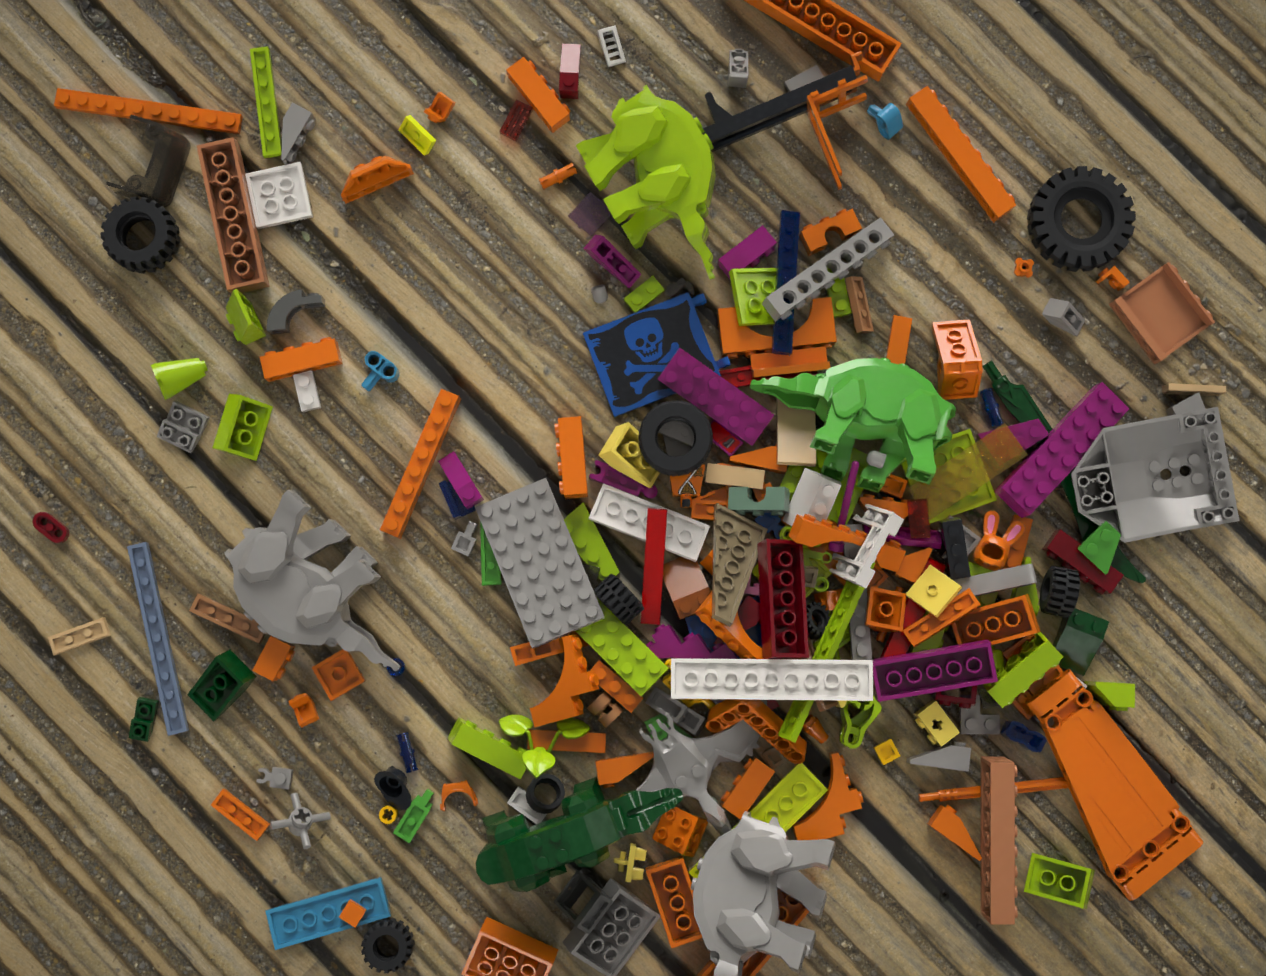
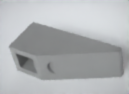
M293 102L283 117L281 160L285 165L295 160L297 150L304 145L306 135L314 128L316 120L312 112Z

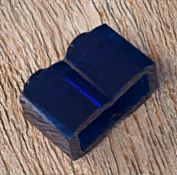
M1006 720L1000 731V734L1007 740L1017 742L1022 748L1040 753L1047 741L1041 733L1029 730L1024 724L1017 721Z

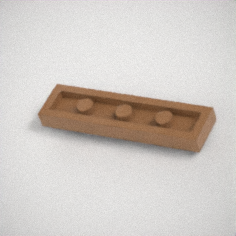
M197 594L189 610L256 643L261 644L265 636L257 628L259 624L254 619L251 621L244 614L202 594Z

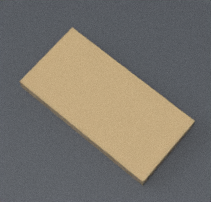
M776 398L777 464L815 467L816 449L810 447L816 432L815 412L808 409L789 408Z

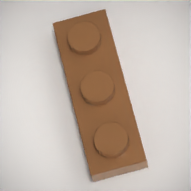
M856 276L845 278L856 332L865 334L874 332L863 278Z

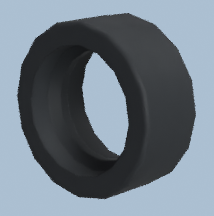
M547 773L540 775L537 779L534 778L526 790L527 803L531 809L542 814L552 813L561 805V800L565 797L564 785L560 779ZM546 783L554 788L557 795L552 804H542L537 800L534 794L537 785Z

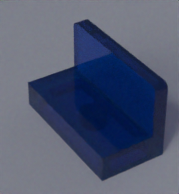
M444 480L439 483L455 520L476 511L475 506L467 510L450 481Z

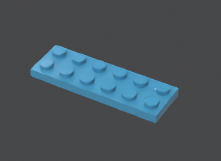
M382 877L267 909L265 912L275 950L353 928V926L339 918L350 899L367 909L357 926L390 917L391 911Z

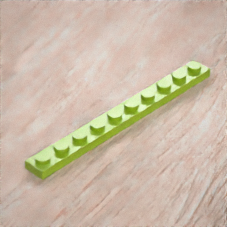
M875 562L872 563V565H871V567H870L871 569L874 568ZM848 580L846 581L812 660H833L864 591L863 587ZM793 700L778 736L796 743L814 700Z

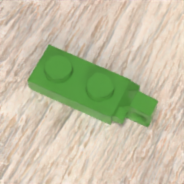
M427 789L422 797L417 795L393 834L410 843L431 810L433 804L429 801L435 792Z

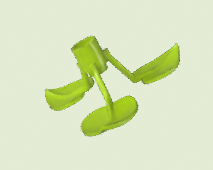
M508 715L498 721L500 728L507 735L522 736L524 733L527 734L530 750L523 753L522 761L527 770L536 779L555 765V757L551 754V751L560 734L567 739H576L587 734L591 728L585 722L572 717L558 721L557 728L559 730L546 751L543 747L533 748L529 731L533 728V723L529 718L522 715Z

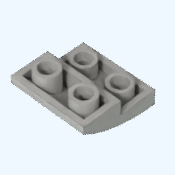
M174 401L167 418L163 419L156 437L192 453L210 417L178 401Z

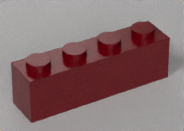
M1061 529L1055 530L1042 548L1046 552L1045 555L1054 561L1058 560L1062 563V568L1078 571L1080 581L1091 584L1093 590L1098 594H1111L1124 575L1111 565L1108 573L1105 575L1078 550V547L1081 545L1078 541Z

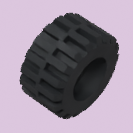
M1051 566L1048 569L1040 590L1039 602L1041 612L1068 618L1072 614L1080 591L1078 571L1058 566Z
M610 574L594 589L595 595L625 625H628L644 610L643 604L613 574Z
M385 918L382 921L376 922L364 935L361 953L365 955V963L369 962V967L371 969L375 967L376 972L384 971L385 974L390 971H397L405 965L413 953V933L409 932L410 928L408 925L406 927L403 925V921L397 922L395 918L390 920ZM390 935L397 940L399 951L396 955L387 956L380 952L377 945L380 936Z

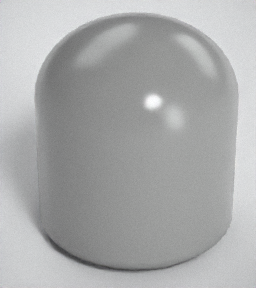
M597 285L591 288V293L596 303L607 301L608 294L605 285Z
M873 450L867 456V463L870 466L881 469L885 463L886 454Z

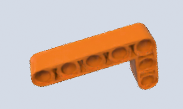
M725 699L709 709L706 728L710 732L718 733L744 720L791 763L801 764L804 762L807 742L800 735L796 743L778 736L784 721L761 700Z

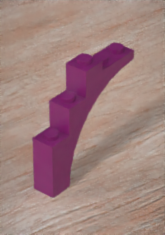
M662 624L654 629L656 633L652 637L656 643L651 641L646 644L659 659H739L736 653L728 648L726 643H718L712 647L714 651L711 652L699 633L694 635L692 632L683 638L685 642L682 643L670 624L667 626Z

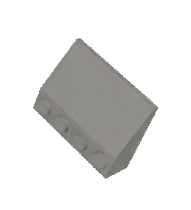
M610 878L602 890L613 900L612 905L590 934L574 926L564 939L563 944L572 955L605 976H617L661 916L624 886Z

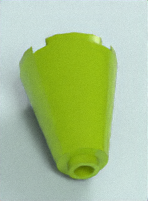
M199 358L159 362L151 365L165 400L170 399L206 376L205 372L208 371L205 361H200Z

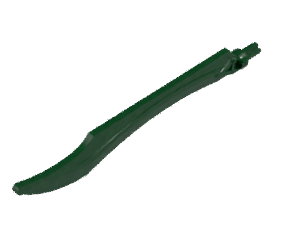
M992 360L982 366L992 381L991 387L1019 423L1039 418L1048 433L1052 430V427L1023 384L1016 385L1011 383L1006 375H1001ZM1071 471L1060 484L1071 505L1081 538L1085 541L1099 525L1078 512ZM1117 545L1111 566L1122 573L1124 577L1140 584L1144 583L1146 577L1131 564Z

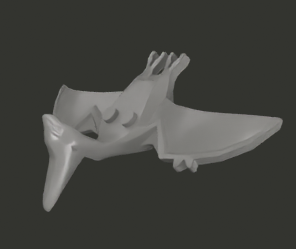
M761 700L765 705H767V700ZM668 712L665 716L667 717L669 728L665 723H661L659 719L656 720L659 727L668 734L663 740L658 739L652 724L648 725L651 729L652 739L643 730L639 731L643 739L652 746L654 764L645 782L636 790L653 792L664 788H678L682 791L683 796L693 797L699 801L707 817V822L711 823L721 835L731 831L732 828L724 813L725 810L707 792L708 781L712 771L720 762L740 763L746 754L752 756L753 748H759L757 741L760 734L744 720H741L712 736L690 738L682 735L674 728L673 720Z

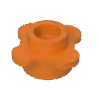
M1022 258L1015 260L1014 274L1016 276H1026L1029 278L1033 275V260H1022Z

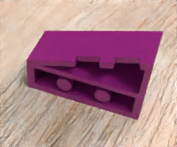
M1039 418L977 434L997 466H1001L1049 435Z

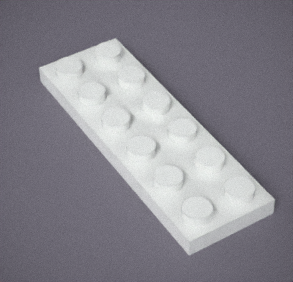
M603 483L589 520L646 542L648 508H667ZM668 509L665 550L696 562L710 526Z

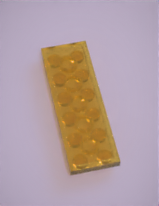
M1004 423L937 468L930 484L918 481L907 488V490L928 520H931L1027 456V453Z

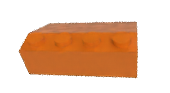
M486 917L461 975L548 976L558 949Z

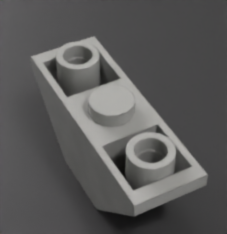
M743 49L730 50L727 86L746 88L749 75L748 52Z

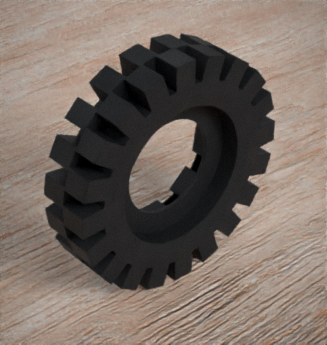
M1077 166L1075 170H1072L1071 167L1064 169L1059 174L1056 173L1049 178L1030 203L1032 206L1028 210L1027 220H1030L1027 228L1029 235H1034V239L1031 242L1035 249L1040 247L1043 250L1040 255L1046 261L1049 258L1053 259L1052 265L1060 269L1063 266H1067V271L1077 272L1079 269H1082L1085 272L1091 271L1095 267L1100 268L1119 255L1129 243L1128 239L1133 235L1135 226H1132V223L1136 220L1135 211H1130V208L1134 205L1131 196L1125 197L1124 193L1127 191L1122 183L1117 186L1114 183L1116 177L1110 173L1103 176L1102 169L1093 167L1091 171H1087V166ZM1085 199L1098 207L1102 223L1095 235L1079 239L1065 231L1061 222V213L1065 205L1070 201Z

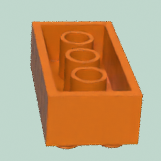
M581 416L558 418V423L555 424V435L560 441L556 443L558 457H561V462H558V473L563 481H559L561 495L564 494L565 499L588 497Z
M1029 594L976 608L952 623L958 645L982 640H989L991 645L1040 632Z
M683 855L646 867V874L671 949L703 938L694 917V890H691L692 882Z

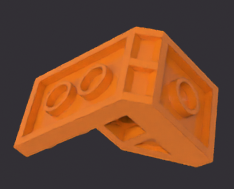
M970 320L932 322L931 328L939 354L937 363L938 394L944 400L976 398L983 369L982 358Z

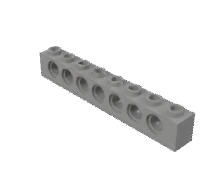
M880 217L765 298L762 305L775 322L780 318L785 320L792 314L791 311L794 308L799 310L807 303V299L811 298L813 300L821 293V289L825 287L827 290L834 285L835 279L838 277L840 280L849 274L848 270L852 267L854 270L864 263L862 260L865 258L869 260L878 253L876 250L879 248L883 250L891 244L890 240L894 233ZM827 268L831 269L833 273L828 272ZM812 278L817 279L819 283H815ZM798 288H801L804 293L799 292ZM783 298L788 299L790 304L786 303Z

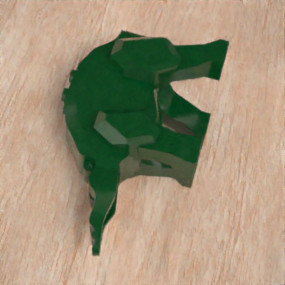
M594 777L575 784L573 794L561 800L563 815L531 827L524 814L508 817L505 810L486 816L482 820L487 833L488 843L478 854L475 863L476 873L487 885L507 882L513 891L528 892L549 882L551 878L566 873L565 864L575 861L579 867H594L610 857L609 845L619 841L626 835L647 830L658 817L675 808L683 799L682 791L678 788H664L653 792L629 790L615 799L605 800L598 779Z

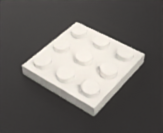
M301 162L245 174L257 229L313 217Z

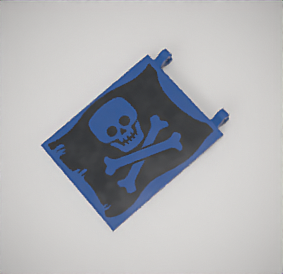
M689 292L583 333L614 417L677 394L657 378L679 347L719 376H721L719 369L731 366L728 356L715 361L695 310V306L707 303L704 293L691 298Z

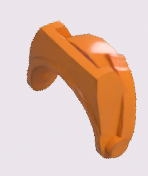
M467 780L443 784L440 810L446 811L445 799L454 792L467 793L472 798L474 807L479 804L478 798Z

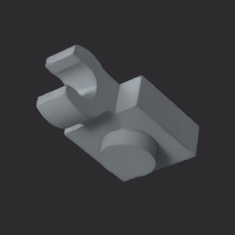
M469 521L464 533L458 531L451 549L469 557L477 541L472 536L478 524Z

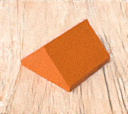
M870 586L865 625L879 632H903L906 594Z

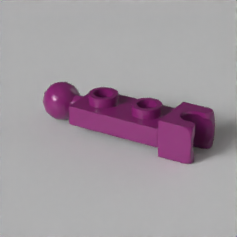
M595 460V466L600 468L601 472L597 475L591 473L589 475L590 480L601 484L604 483L637 497L640 492H643V495L648 499L657 496L658 489L654 484L652 488H648L612 468L610 465Z

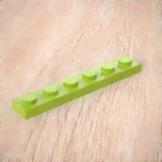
M268 46L250 49L262 153L264 158L278 157L282 153V142L270 49Z

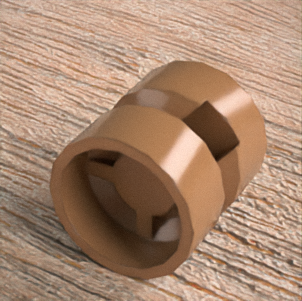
M604 691L587 709L593 716L598 715V721L606 728L623 712V709L617 703H612V698ZM606 707L610 711L608 714L603 712Z

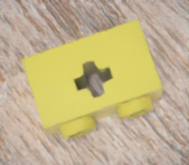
M935 700L930 701L914 713L917 717L915 719L916 723L921 729L925 728L928 732L927 738L933 745L937 744V746L942 747L960 733ZM933 720L938 721V728L932 727L934 725Z

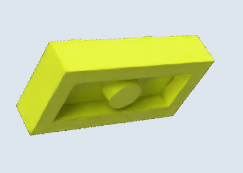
M411 115L405 117L398 130L424 156L429 154L436 142V139Z

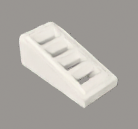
M616 25L598 30L597 36L607 66L612 67L626 63ZM610 34L613 35L612 38H608V39H605V40H604V37H603V36L610 35ZM615 41L614 45L606 47L605 43ZM617 48L618 51L608 54V50ZM620 56L619 59L610 61V57Z

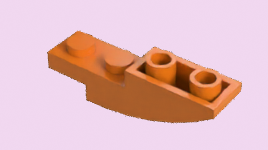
M574 631V632L569 633V634H567V635H565V636L574 635V634H577V633ZM578 635V638H580L582 642V647L588 646V644ZM562 637L534 649H532L530 642L510 647L514 664L518 666L564 653V644Z

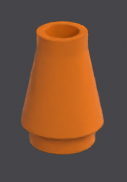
M812 714L809 715L805 720L802 730L822 744L829 738V735L825 732L818 718Z

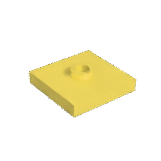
M929 565L906 593V596L938 618L962 587L935 567Z

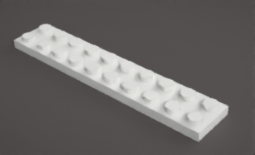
M671 658V699L873 701V660Z

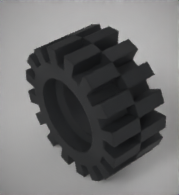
M812 602L806 605L808 638L810 637V640L822 637L831 617L828 615L830 611H826V606H821L820 602ZM812 616L815 618L817 626L813 623Z

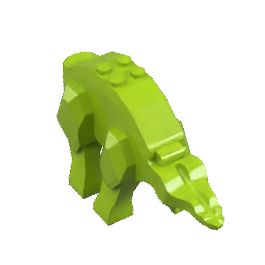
M645 85L643 87L644 90L626 102L624 98L619 99L611 116L616 125L611 133L581 141L576 144V147L586 163L584 167L599 191L608 186L613 175L624 164L632 159L634 160L636 184L609 195L603 200L618 224L625 221L629 215L635 213L628 222L621 225L635 249L643 246L648 232L669 219L677 218L681 220L687 240L701 256L709 279H714L715 275L712 273L714 267L711 264L713 255L706 246L709 229L703 218L709 215L708 208L711 204L716 177L714 157L711 151L714 147L706 133L702 134L705 131L697 117L693 119L692 115L676 102L655 96L648 86Z

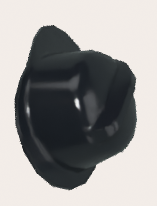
M394 766L389 767L386 771L378 772L374 777L375 785L390 806L398 810L409 808L412 801L406 787L407 776L405 773Z

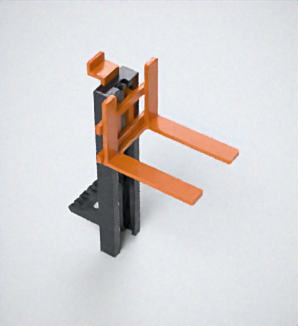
M859 51L850 55L851 66L733 116L715 102L711 92H707L705 98L714 124L703 128L705 132L702 134L706 133L714 148L711 151H717L808 112V118L838 190L842 189L839 176H842V170L821 119L867 99L866 93H862L846 100L847 95L856 92L858 86L868 82L867 75L860 78L856 77L860 75L858 62L862 60V52ZM838 99V104L820 111L821 106Z

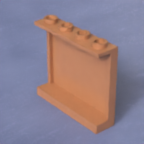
M1167 262L1109 304L1154 365L1164 360L1169 354L1215 323L1212 314L1203 307L1200 298L1193 294L1187 281L1180 277L1177 268L1171 265L1170 262Z

